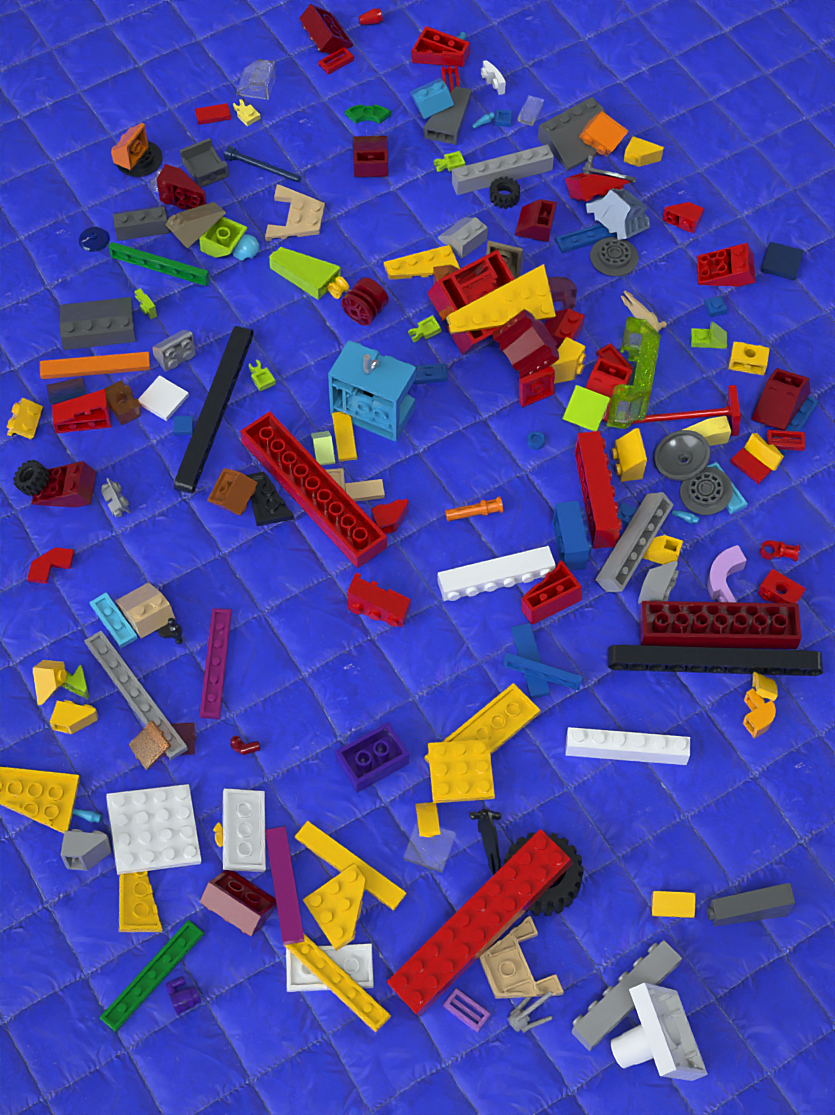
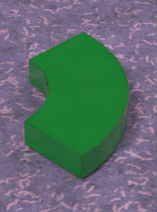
M363 104L344 111L345 116L355 124L361 121H374L381 124L391 116L390 110L375 104L373 106H363Z

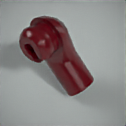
M233 736L230 740L231 748L241 755L260 751L258 741L246 744L241 741L239 736Z

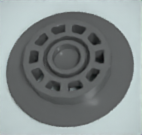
M617 237L601 239L594 244L590 252L593 266L599 272L608 276H623L630 273L637 266L639 260L636 248L627 240H618Z
M706 467L698 476L689 480H683L680 487V496L684 505L690 511L700 515H711L720 512L729 504L733 495V486L730 478L723 471L713 467Z

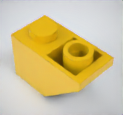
M666 535L654 537L643 559L663 565L673 561L677 562L683 540Z
M64 700V702L57 701L50 719V725L54 731L74 734L97 721L98 714L91 705H76L68 700Z

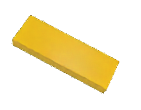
M343 412L332 413L339 462L357 460L351 416Z

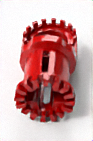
M767 540L762 543L760 555L767 560H771L774 557H786L797 562L801 546L798 544L796 546L788 545L783 541ZM764 547H771L774 553H767Z

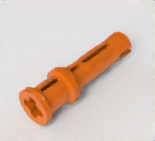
M500 496L488 501L483 499L477 504L446 509V520L449 522L482 514V516H488V514L494 512L503 513V505Z

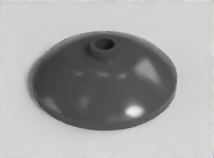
M680 430L669 434L659 443L655 451V463L660 473L669 479L677 481L689 480L698 476L705 470L711 457L710 446L705 437L691 430Z

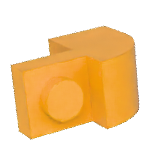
M752 688L747 691L744 697L745 703L752 712L745 716L743 725L755 739L770 728L776 709L772 700L764 703V698L756 694L755 689Z

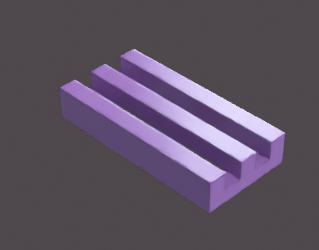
M457 988L443 1004L445 1009L477 1033L491 1016V1013ZM458 996L460 999H462L464 1002H466L468 1005H470L472 1008H474L476 1011L482 1014L483 1018H480L478 1015H476L474 1012H472L470 1009H468L466 1006H464L462 1003L456 1000L455 997ZM450 1003H453L467 1015L472 1017L474 1020L478 1022V1024L474 1023L472 1020H470L468 1017H466L464 1014H462L460 1011H458L456 1008L450 1005Z

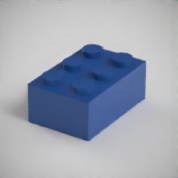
M578 501L555 503L552 522L560 560L564 562L570 571L586 569L587 561L590 560L589 552H591V543L586 539V535H588L587 525L583 524L582 521L584 519L583 508H579Z

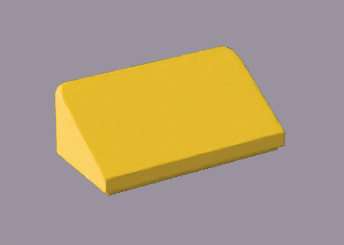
M653 891L651 896L652 916L694 918L695 893Z

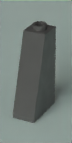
M455 86L450 93L454 105L431 116L424 126L425 139L453 145L457 144L471 103V89Z
M785 883L713 899L709 907H707L708 919L712 920L713 927L787 917L795 905L791 884Z

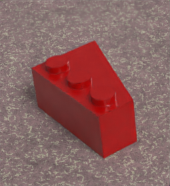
M425 26L411 51L412 63L464 67L470 56V42Z
M105 389L52 405L53 425L56 434L111 428L110 407Z
M562 560L552 572L549 571L546 574V578L537 583L521 598L522 612L533 625L582 600V586Z
M356 572L347 591L348 610L354 614H363L373 620H381L391 626L403 628L411 608V599L391 589L385 591L377 587V582L372 580L369 583L361 579V574Z

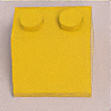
M568 337L565 338L558 349L559 360L551 365L555 370L554 384L574 380L577 374L580 375L585 367L583 362L586 358V346Z
M635 428L617 439L614 448L611 449L612 459L616 461L615 472L616 475H619L621 482L643 479L647 457L639 428Z

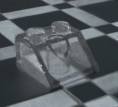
M258 59L245 67L236 94L269 100L276 78L275 61Z

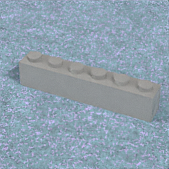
M547 144L452 169V185L456 194L461 195L490 187L492 181L494 182L496 178L499 180V177L505 178L506 176L508 179L513 178L514 181L552 171L554 156Z
M663 492L649 493L645 496L595 579L606 592H622L672 509L673 503Z
M663 940L660 944L654 943L647 951L649 954L645 958L640 957L633 964L634 969L630 973L625 971L619 977V983L615 987L611 985L603 993L605 997L600 1002L595 1000L588 1007L589 1012L584 1017L580 1015L572 1023L574 1027L571 1033L589 1051L635 1008L629 989L642 983L658 986L680 965L682 957L667 942Z

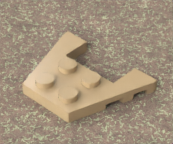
M277 184L274 195L275 201L289 202L291 205L286 226L268 224L265 241H272V238L279 237L280 239H287V236L297 235V237L318 235L321 229L325 203Z
M531 916L527 917L524 922L512 929L507 936L499 940L479 957L495 999L541 997L549 991L553 992L551 996H560L564 993L556 974L537 982L534 981L519 946L520 942L538 936Z

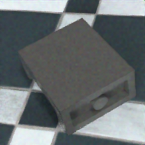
M210 138L180 150L181 162L193 181L200 188L229 177L228 165L225 161H221L212 146Z

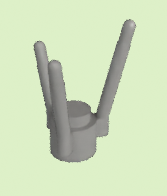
M549 991L524 1011L522 1008L532 998L526 997L516 1009L510 1012V1016L507 1018L516 1032L522 1030L525 1033L530 1028L552 1020V1016H548L535 1022L527 1023L530 1021L528 1014L553 995V992Z

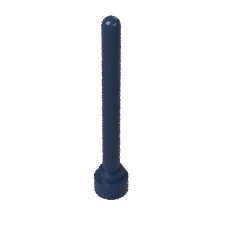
M228 146L225 151L224 158L227 160L237 159L295 182L301 181L299 175L243 155L232 146Z

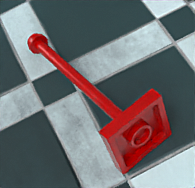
M552 366L519 379V403L522 407L554 395L555 370Z
M736 385L728 387L727 406L725 408L633 417L626 414L623 416V426L629 428L630 424L726 415V417H729L731 436H739L741 414Z

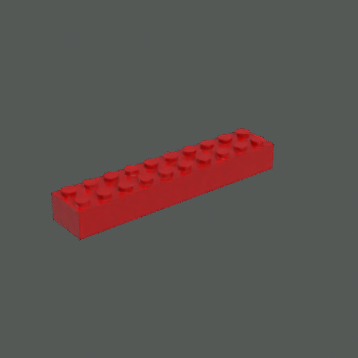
M270 411L240 431L242 444L357 569L387 548V536Z
M540 829L387 981L388 985L415 1014L421 1016L573 864L572 860Z

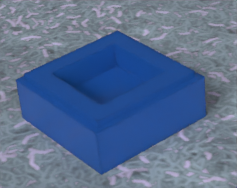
M496 109L494 126L511 127L513 111Z
M174 416V435H192L193 416Z

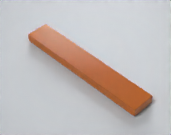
M149 352L40 361L41 379L150 370Z

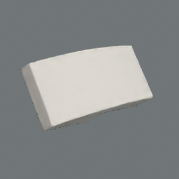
M483 61V68H481L482 78H485L487 84H492L493 88L497 90L498 95L505 94L506 82L503 76L490 62Z

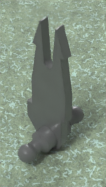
M592 154L588 155V161L582 168L583 173L619 178L633 183L636 178L594 169L592 163L594 155Z

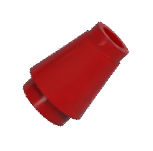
M373 8L360 15L359 20L361 25L379 24L383 21L380 8Z

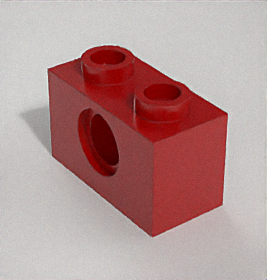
M772 568L760 585L757 594L765 601H770L771 603L798 604L806 588Z

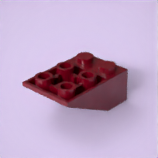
M353 136L354 177L388 176L387 136Z
M167 164L164 165L156 179L160 202L186 210L207 204L205 191L182 169Z
M776 368L767 380L752 420L785 431L811 393L809 378Z
M84 461L48 469L50 476H48L49 481H46V487L43 486L42 491L39 490L37 495H33L31 503L33 505L74 508L89 505L92 500L96 471Z

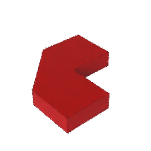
M55 547L33 560L27 578L28 582L47 584L52 567L71 569L75 554L74 550Z

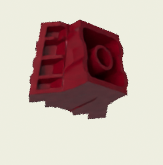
M526 309L493 332V340L500 343V350L506 354L512 367L519 371L520 378L548 368L559 360V352L555 347L558 344L540 319L536 320L533 314Z

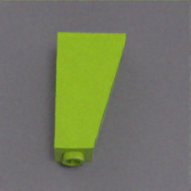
M283 247L274 251L269 257L270 269L317 300L328 292V284L335 282V278L338 276L341 277V267Z

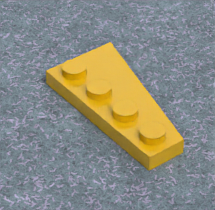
M450 245L384 262V268L389 280L408 279L413 276L429 277V275H433V267L452 265L460 269Z
M147 871L119 874V932H162L163 930L159 921L158 910L154 902Z

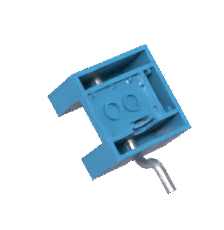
M348 340L328 373L330 415L332 416L334 412L346 413L351 416L353 425L397 442L415 410V398L407 393L416 379V367L410 363L399 361L392 356H381L375 349H369L360 343Z

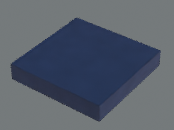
M770 242L761 272L795 280L804 250Z
M82 377L46 385L50 404L86 395Z

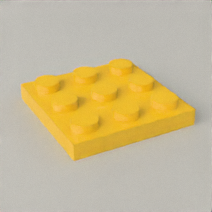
M489 739L428 743L433 803L495 798Z

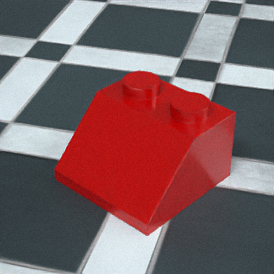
M571 309L556 311L554 318L546 320L544 326L558 344L555 346L556 349H559L566 337L574 341L577 340L583 329L584 314Z

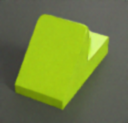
M711 322L710 329L692 328L691 347L727 349V332L714 322Z
M79 665L73 676L67 672V680L61 687L88 700L90 696L82 666Z

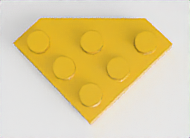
M355 863L303 899L336 952L355 938L357 919L360 917L363 904L362 898L367 887V880Z

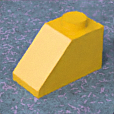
M632 136L625 150L623 161L637 167L659 162L662 159L664 147Z
M42 660L33 667L38 705H42L49 700L66 682L67 672L64 662Z

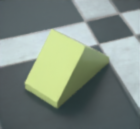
M330 432L311 433L316 461L321 466L335 464Z

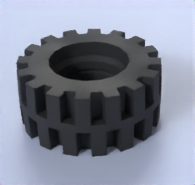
M505 176V178L499 177V180L496 178L494 182L492 181L489 199L491 203H494L495 207L498 205L499 208H512L513 205L519 202L520 185L516 180L513 181V178L508 179ZM500 191H508V192H510L511 194L503 195V194H500L499 192H500Z
M27 460V463H22V467H18V472L14 474L16 477H13L15 481L13 483L16 488L27 496H33L34 494L37 495L39 490L42 491L43 486L46 487V481H49L48 476L50 475L48 469L38 461Z

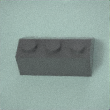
M164 204L113 212L117 241L169 233V229L165 225L167 217Z

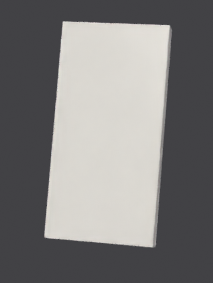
M224 788L223 870L264 872L266 870L265 791Z
M372 944L345 945L337 952L333 946H318L361 988H373ZM286 948L287 992L330 990Z

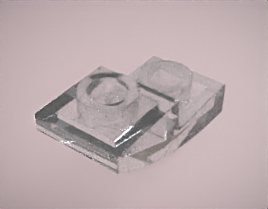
M528 95L517 122L533 126L541 112L544 100Z

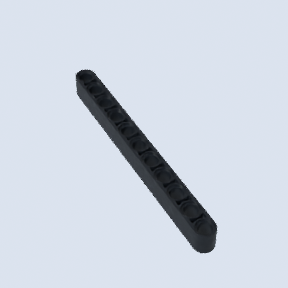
M234 326L176 475L174 482L175 490L191 494L196 490L251 345L253 329Z
M612 645L608 647V668L612 670L753 674L757 672L762 675L819 676L823 674L822 653L819 651Z

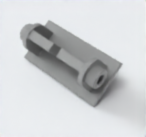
M107 478L108 484L101 486V492L106 502L113 499L108 504L112 515L118 518L122 516L124 511L130 514L129 502L122 495L121 486L118 482H113Z

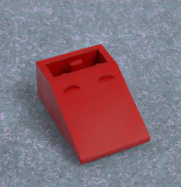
M579 173L565 178L570 198L577 199V201L594 199L593 196L597 194L599 196L606 195L609 192L608 190L612 188L621 189L624 188L625 184L629 183V180L588 173Z
M748 243L697 256L699 285L739 287L755 283L754 254Z
M599 357L585 388L610 398L602 421L611 423L631 382L633 370Z

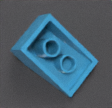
M440 78L410 91V95L423 119L454 105L445 82Z

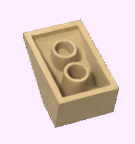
M149 582L115 600L116 605L140 638L168 624L169 618L175 619L169 602Z

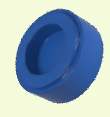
M533 431L528 434L527 446L530 449L539 450L544 447L545 436L543 433Z

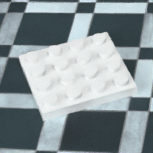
M189 784L109 793L106 795L117 875L201 864Z

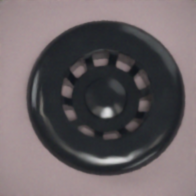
M148 141L149 148L131 170L117 165L121 172L129 176H146L159 168L162 162V152L156 144Z

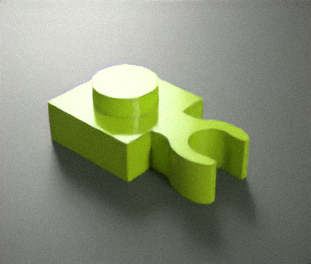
M457 151L445 154L444 159H435L434 166H436L437 172H441L446 168L450 172L452 169L465 166V161L461 152Z
M141 288L135 290V298L141 304L140 309L144 315L147 314L150 319L157 317L155 305L150 298L144 294Z
M432 315L418 322V328L410 329L408 334L409 336L416 334L411 338L413 342H417L423 336L427 340L442 331Z
M256 360L257 367H252L249 363V370L253 373L251 374V379L260 392L276 385V380L268 368H261L260 361Z

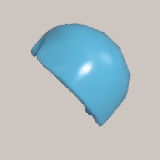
M244 234L232 253L234 257L241 261L248 257L253 259L258 254L260 245L254 236Z

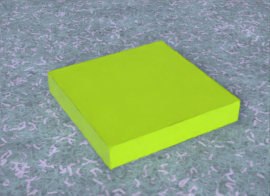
M576 385L562 419L588 430L598 431L610 398Z

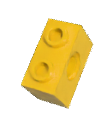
M734 342L728 369L764 376L770 348L744 342Z

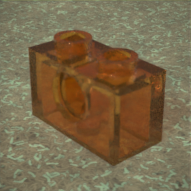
M122 380L104 388L109 407L121 426L141 416L140 408L142 407L139 400L132 397L131 388L128 385L125 386Z

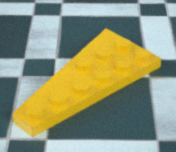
M544 264L449 314L447 319L451 334L501 327L524 309L532 313L536 320L554 318L556 314Z
M0 767V805L64 834L65 831L70 830L80 776Z

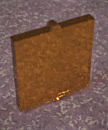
M150 721L128 744L136 755L135 758L139 759L146 770L171 747L164 736V732L159 730L154 721Z

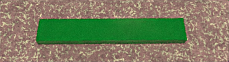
M111 242L109 245L111 258L200 285L208 286L210 283L207 270Z
M188 920L99 1017L100 1020L117 1033L205 935L204 932Z

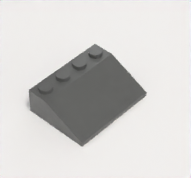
M593 97L539 125L538 140L543 145L548 144L553 156L567 171L587 161L588 155L596 156L599 154L595 148L585 144L583 139L579 137L590 119L600 111L606 114L603 107Z
M125 297L60 305V337L63 349L71 350L136 342L132 298Z

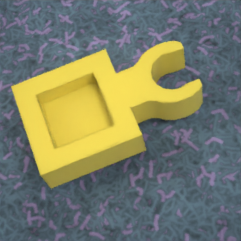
M239 100L240 106L233 103L237 117L247 127L261 119L260 113L251 105L245 106L243 100Z

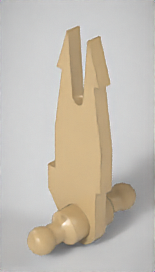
M623 291L631 303L623 295L620 297L639 323L645 326L641 329L643 334H655L661 328L666 327L667 323L665 321L659 323L657 316L653 312H649L631 293Z

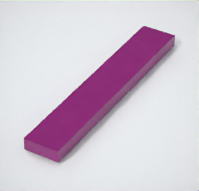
M212 608L200 718L220 719L232 609Z
M286 826L267 829L265 833L283 945L305 942Z

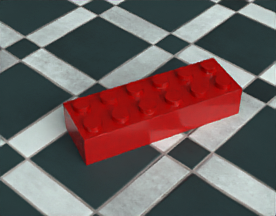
M600 431L578 433L574 452L593 549L615 547L617 539H620L619 530H622L621 519L617 518L618 503L614 502L613 498L615 497V488L610 483L612 481V473L607 468L609 463L608 454H604L605 439L601 438Z

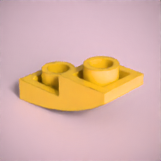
M752 433L744 447L750 454L773 471H776L784 457L773 444L768 445L758 433Z
M757 672L753 673L752 687L756 688V694L774 701L778 696L776 682L772 678Z
M416 803L419 836L433 837L440 835L436 803Z

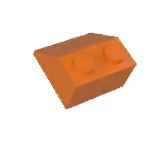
M600 111L588 121L579 137L583 139L585 144L595 148L599 154L607 156L616 148L628 130L603 111Z
M144 123L129 128L122 135L117 145L113 146L111 150L113 163L131 170L149 148Z

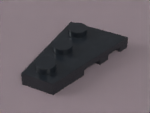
M265 472L246 475L258 482L254 494L250 496L257 526L294 519V515L289 511L284 500L279 496Z

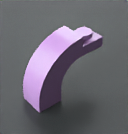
M738 545L723 551L712 564L707 580V589L711 600L718 598V602H736L726 583V578L733 573L744 570L747 560Z

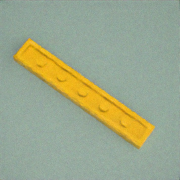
M309 821L295 835L297 841L339 872H343L355 863L367 880L365 891L391 910L395 911L407 895L404 890Z
M304 933L305 942L283 945L375 1033L391 1018V1015Z

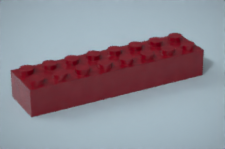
M642 601L639 609L641 646L797 649L802 639L799 606L794 603Z

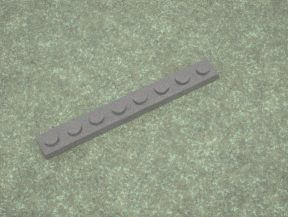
M99 631L84 640L85 645L170 761L187 751L185 743L103 632Z

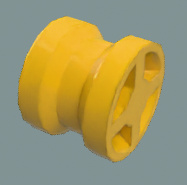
M340 276L335 278V282L327 286L330 294L336 299L342 297V293H346L350 289L346 280Z

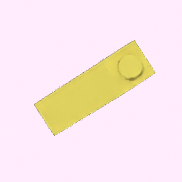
M726 416L706 419L683 429L701 434L705 437L709 446L728 443L731 434Z

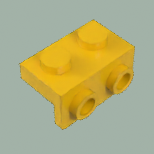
M22 398L18 403L15 402L11 410L14 413L13 417L7 423V428L9 429L7 435L11 436L13 433H16L31 440L35 435L43 406L25 398Z

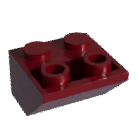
M539 199L523 206L515 236L549 242L557 202Z

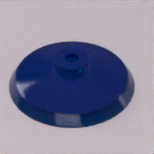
M99 227L87 228L79 236V245L89 252H97L104 249L110 241L108 232Z

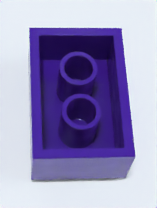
M389 722L337 750L336 761L356 793L408 765L409 753Z

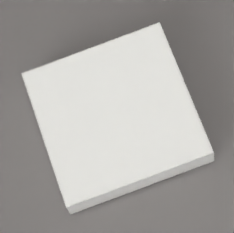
M159 375L140 396L137 403L167 421L189 397V393Z

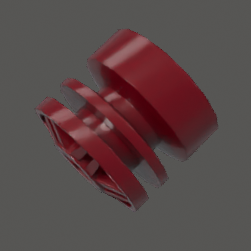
M367 277L361 278L341 300V306L345 313L353 321L364 326L369 325L389 303L388 295L383 287Z

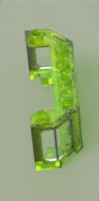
M627 316L620 352L628 351V360L637 362L633 386L624 384L615 386L607 426L626 429L630 427L632 422L638 419L639 421L646 419L661 335L645 319Z

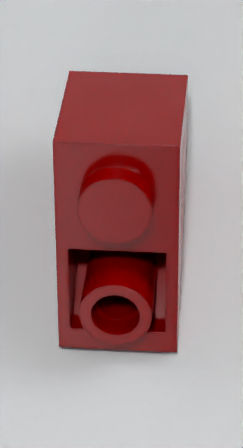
M691 202L667 206L664 209L662 220L685 231L694 233L702 220L704 208Z
M399 499L393 503L380 504L371 508L372 521L385 535L396 532L408 513V499Z

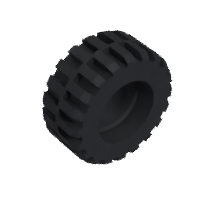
M534 832L528 833L527 838L521 836L517 839L516 844L510 846L503 865L535 835ZM553 832L547 836L572 860L573 864L562 874V880L557 886L547 889L525 911V913L528 910L533 911V916L545 913L546 917L552 916L554 911L557 914L563 912L564 907L568 908L573 903V899H576L583 880L584 869L581 866V856L576 855L577 849L574 845H568L569 840L564 837L559 839L557 838L558 834Z

